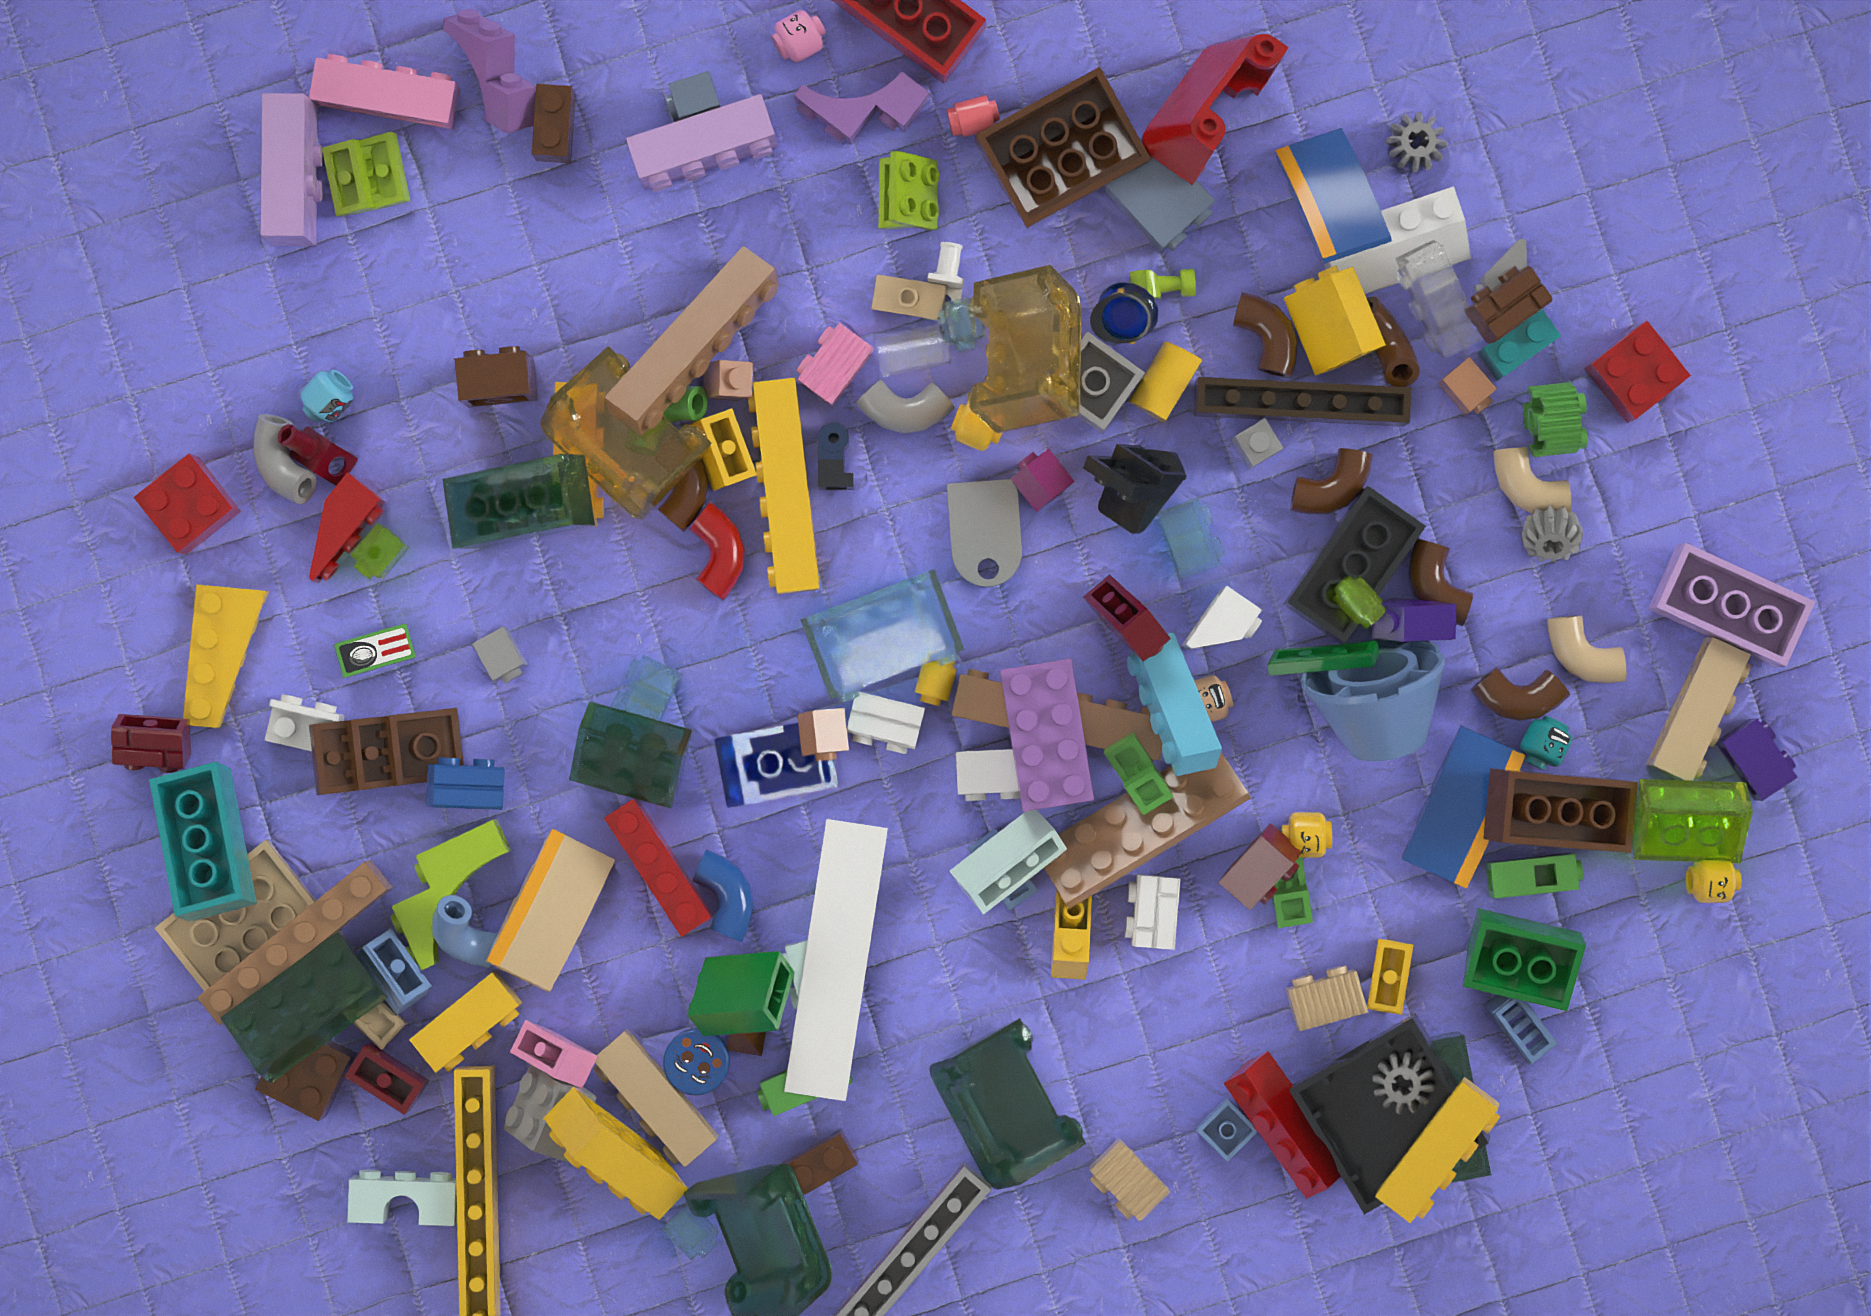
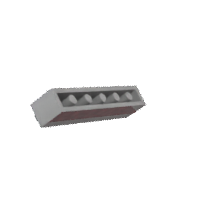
M963 1162L832 1316H884L991 1191V1184Z

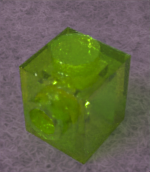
M377 523L352 552L351 556L358 561L354 567L368 579H371L373 576L384 579L410 547L384 525Z

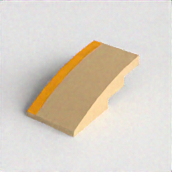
M552 828L544 841L535 863L531 865L518 896L513 900L485 962L549 993L593 909L615 859Z

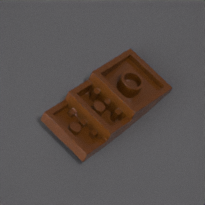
M457 708L309 725L317 795L427 782L428 764H438V757L460 758V765H464Z

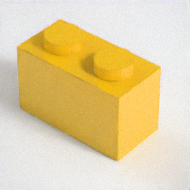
M732 408L688 425L699 456L704 462L712 491L757 475Z

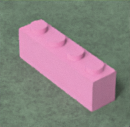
M327 54V59L316 57L309 98L317 106L453 129L460 88L455 81H451L452 76L432 72L430 77L417 75V70L397 66L396 71L382 69V64L368 60H362L361 65L348 63V58L334 54Z

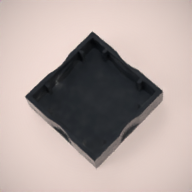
M1414 1013L1297 1081L1291 1086L1289 1091L1315 1134L1330 1150L1339 1174L1365 1215L1384 1204L1375 1197L1378 1189L1458 1086V1082L1418 1016ZM1410 1052V1064L1415 1065L1419 1058H1423L1425 1062L1419 1069L1420 1072L1427 1069L1433 1071L1432 1077L1423 1081L1430 1082L1435 1087L1432 1092L1422 1091L1429 1098V1102L1426 1105L1421 1104L1415 1099L1418 1108L1416 1112L1412 1113L1407 1103H1404L1403 1112L1397 1114V1102L1393 1101L1388 1108H1385L1382 1104L1388 1095L1375 1096V1089L1384 1085L1373 1082V1076L1375 1074H1384L1378 1067L1381 1061L1386 1062L1392 1067L1390 1062L1391 1054L1396 1053L1400 1063H1403L1404 1054ZM1398 1075L1399 1079L1395 1083L1396 1087L1403 1086L1405 1091H1408L1412 1080H1405L1402 1075ZM1483 1130L1474 1140L1478 1144L1476 1150L1489 1144L1491 1137L1489 1133L1487 1134Z

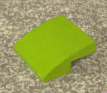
M387 132L362 140L351 139L322 148L336 216L341 217L411 202L396 133Z

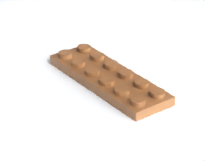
M1222 752L1216 768L1176 776L1172 766L1160 772L1171 790L1173 798L1145 815L1141 813L1127 792L1058 834L1067 850L1045 866L1044 869L1068 909L1251 799L1248 791Z

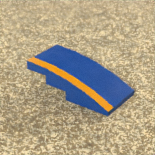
M1342 128L1275 150L1277 162L1288 181L1289 191L1300 210L1302 223L1324 264L1392 242L1390 232L1376 198Z
M1460 725L1430 787L1431 792L1416 821V827L1402 854V860L1467 889L1489 840L1483 839L1490 768L1520 771L1526 756L1525 753Z

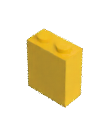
M1336 265L1325 269L1317 274L1319 280L1315 281L1314 278L1302 281L1294 285L1296 292L1283 298L1315 376L1340 368L1386 345L1354 267L1339 271Z

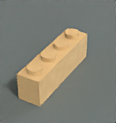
M1715 637L1704 638L1646 763L1647 766L1684 783H1692L1694 778L1697 780L1700 778L1707 763L1703 759L1709 746L1714 747L1720 737L1722 729L1718 725L1723 714L1728 715L1735 704L1736 696L1733 695L1738 682L1742 684L1749 674L1751 664L1748 663L1751 654Z
M628 1029L597 1054L596 1065L593 1067L595 1073L605 1084L609 1081L612 1082L619 1091L616 1097L627 1110L630 1111L634 1108L642 1117L639 1123L645 1132L652 1138L655 1135L660 1138L665 1144L662 1150L672 1163L676 1165L680 1162L685 1168L718 1139L719 1135L687 1097L670 1084L663 1069Z

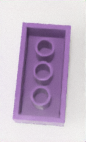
M1071 658L1000 670L1022 811L1093 801L1094 795Z

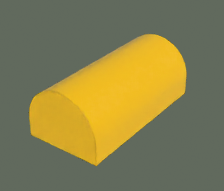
M1378 938L1367 1009L1402 1015L1413 944Z

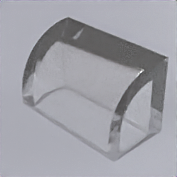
M943 322L874 336L882 377L951 364L946 333H941L945 330Z

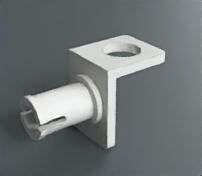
M941 242L937 271L928 273V283L947 286L946 295L952 300V308L949 312L942 315V321L939 320V322L955 324L958 318L963 288V279L957 276L963 246L951 242Z

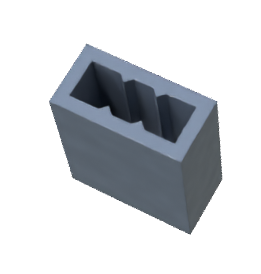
M1150 156L1151 161L1107 184L1104 191L1160 253L1167 247L1173 251L1187 238V235L1184 233L1186 229L1193 223L1199 227L1213 214L1209 208L1213 206L1215 200L1197 180L1193 185L1189 184Z

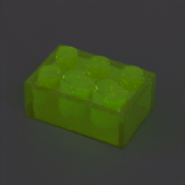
M1639 779L1632 839L1634 860L1741 863L1753 814L1747 783Z

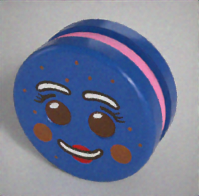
M690 1028L676 1035L667 1046L663 1058L664 1072L670 1084L678 1091L688 1095H704L715 1090L725 1079L730 1067V1054L723 1039L719 1035L703 1036L697 1028Z

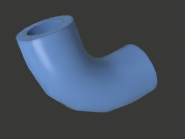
M455 895L443 897L438 902L432 918V935L437 944L444 952L456 960L490 968L491 964L485 961L497 934L481 931L468 925L472 916V909L466 900Z

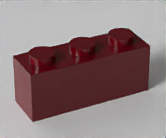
M1110 574L1083 596L1104 625L1143 662L1149 657L1158 654L1164 644L1171 639L1151 612Z

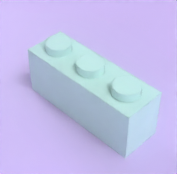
M1038 810L1026 811L952 868L950 873L963 892L984 915L1066 851L1067 848L1055 829Z

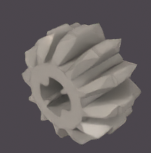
M1417 112L1412 122L1411 118L1405 114L1401 117L1402 126L1393 123L1390 127V130L1396 136L1388 137L1386 144L1396 146L1397 148L1391 150L1388 156L1389 158H1395L1400 155L1402 159L1398 162V168L1402 169L1407 162H1410L1411 173L1418 171L1419 163L1423 169L1428 171L1432 168L1431 160L1439 162L1443 158V155L1437 149H1444L1447 146V141L1436 138L1442 135L1445 130L1443 127L1433 130L1431 126L1435 123V117L1431 116L1426 123H1423L1422 113ZM1416 136H1419L1423 140L1420 145H1424V147L1419 146L1417 149H1413L1410 144Z
M1549 505L1548 509L1544 511L1536 508L1533 515L1526 516L1523 531L1521 532L1522 542H1524V547H1526L1529 556H1537L1539 562L1551 559L1554 564L1558 558L1569 560L1571 553H1578L1581 538L1583 537V529L1580 526L1576 512L1568 513L1565 506L1556 510Z
M1410 1052L1404 1054L1403 1063H1400L1396 1053L1391 1054L1390 1062L1392 1067L1386 1062L1381 1061L1378 1067L1384 1074H1375L1373 1076V1082L1384 1085L1375 1089V1096L1388 1095L1382 1104L1385 1108H1388L1393 1101L1397 1102V1114L1403 1112L1404 1103H1407L1412 1113L1416 1112L1418 1108L1415 1099L1421 1104L1426 1105L1429 1102V1098L1422 1091L1432 1092L1435 1087L1434 1084L1423 1081L1432 1077L1433 1071L1427 1069L1420 1072L1419 1069L1425 1062L1423 1058H1419L1415 1065L1410 1064ZM1398 1075H1402L1405 1080H1412L1408 1091H1405L1403 1086L1396 1087L1395 1083L1399 1079Z

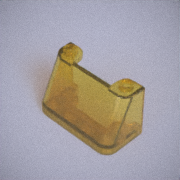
M608 346L551 396L540 420V425L545 435L627 513L634 518L642 519L709 450L712 442L707 439V435L701 428L685 424L678 430L664 416L653 429L649 428L640 436L610 414L604 397L630 370V364L623 355L615 353Z

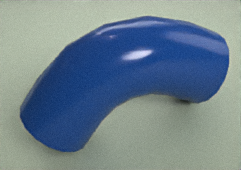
M706 849L692 881L708 888L717 897L718 909L710 929L742 942L748 930L754 907L750 884L739 867L725 857Z

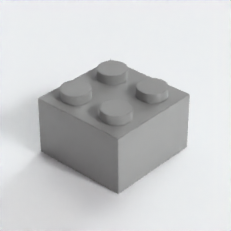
M1087 331L1049 384L1045 394L1102 434L1140 382L1145 372Z
M530 1064L527 1073L520 1081L519 1092L513 1106L507 1111L503 1129L533 1152L569 1163L563 1155L566 1149L561 1148L551 1139L549 1133L552 1129L543 1118L572 1087H575L594 1102L597 1096L584 1087L580 1088L556 1079Z

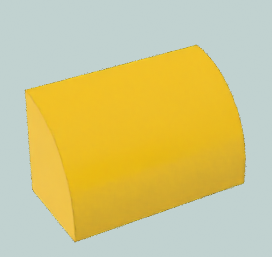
M1163 342L1128 402L1164 423L1202 362V359L1177 345Z

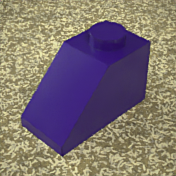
M1395 597L1373 603L1372 638L1402 642L1456 639V604Z

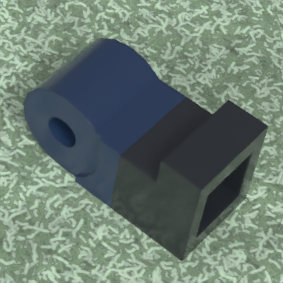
M828 423L819 431V490H854V473H844V452L849 447L850 442L848 431L839 423Z

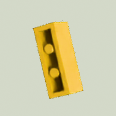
M496 970L410 1038L409 1041L435 1073L443 1067L449 1072L464 1060L461 1053L472 1045L476 1050L492 1037L488 1032L498 1023L505 1027L519 1015L516 1008L523 1002Z

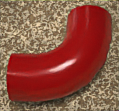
M710 502L689 530L706 543L710 552L709 561L697 576L696 581L723 601L734 588L743 570L745 547L737 526L722 510Z

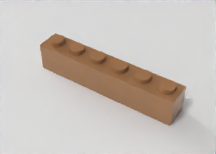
M742 246L604 397L609 413L640 436L649 428L653 429L663 417V412L671 403H677L685 394L686 387L695 377H701L706 372L711 359L718 352L721 353L727 349L732 341V336L741 326L746 327L752 321L755 311L760 305L774 297L779 286L776 269Z
M969 669L968 675L960 674L951 716L1009 728L1002 683L988 680L989 673ZM1077 692L1085 745L1106 749L1134 732L1151 759L1160 761L1163 743L1159 734H1155L1152 730L1151 714L1148 708L1141 707L1140 713L1126 710L1127 703L1110 699L1106 700V705L1092 703L1093 696Z
M372 860L363 862L197 997L198 1000L219 1025L229 1022L384 896L393 886Z

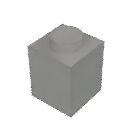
M1266 418L1232 439L1233 444L1249 470L1283 449Z
M501 627L472 643L492 681L502 679L503 683L506 684L523 674L521 668L528 665L507 627Z

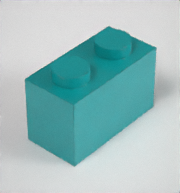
M1541 309L1497 342L1482 348L1477 354L1495 380L1498 381L1557 340L1561 335L1543 309Z

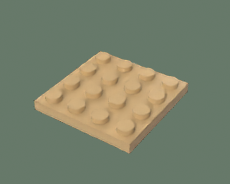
M268 839L264 840L247 854L257 901L256 905L192 922L175 917L174 913H172L154 928L203 991H206L316 901ZM339 931L232 1018L229 1024L241 1039L245 1038L355 951V949L342 932Z

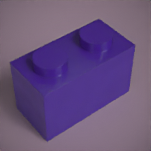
M1758 718L1748 719L1720 738L1716 745L1754 801H1764L1798 777L1793 771L1796 767L1793 759L1785 750L1780 752L1773 739L1776 738V735L1766 721L1760 722Z

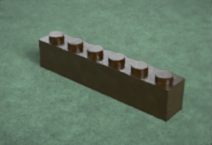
M1198 377L1195 381L1194 416L1259 420L1266 418V420L1404 427L1410 423L1412 387Z

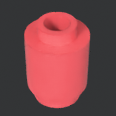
M987 95L954 103V107L946 109L953 136L962 135V138L975 135L994 125V122L1000 121L996 101H989Z

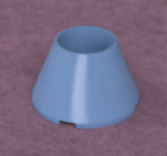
M1374 639L1369 640L1378 642L1379 656L1374 667L1303 673L1302 683L1304 691L1354 758L1363 761H1387L1409 755L1426 743L1445 659L1444 653L1441 654L1439 651V646L1430 641L1402 642Z

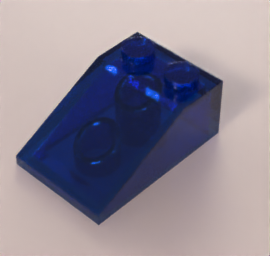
M798 723L714 739L727 808L839 787L834 760L816 761L815 755L802 756Z

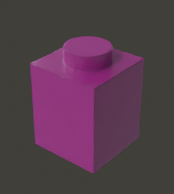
M1047 449L1038 457L1034 452L1029 454L1017 464L1021 470L1011 478L1012 482L1036 512L1058 497L1075 482L1050 449Z

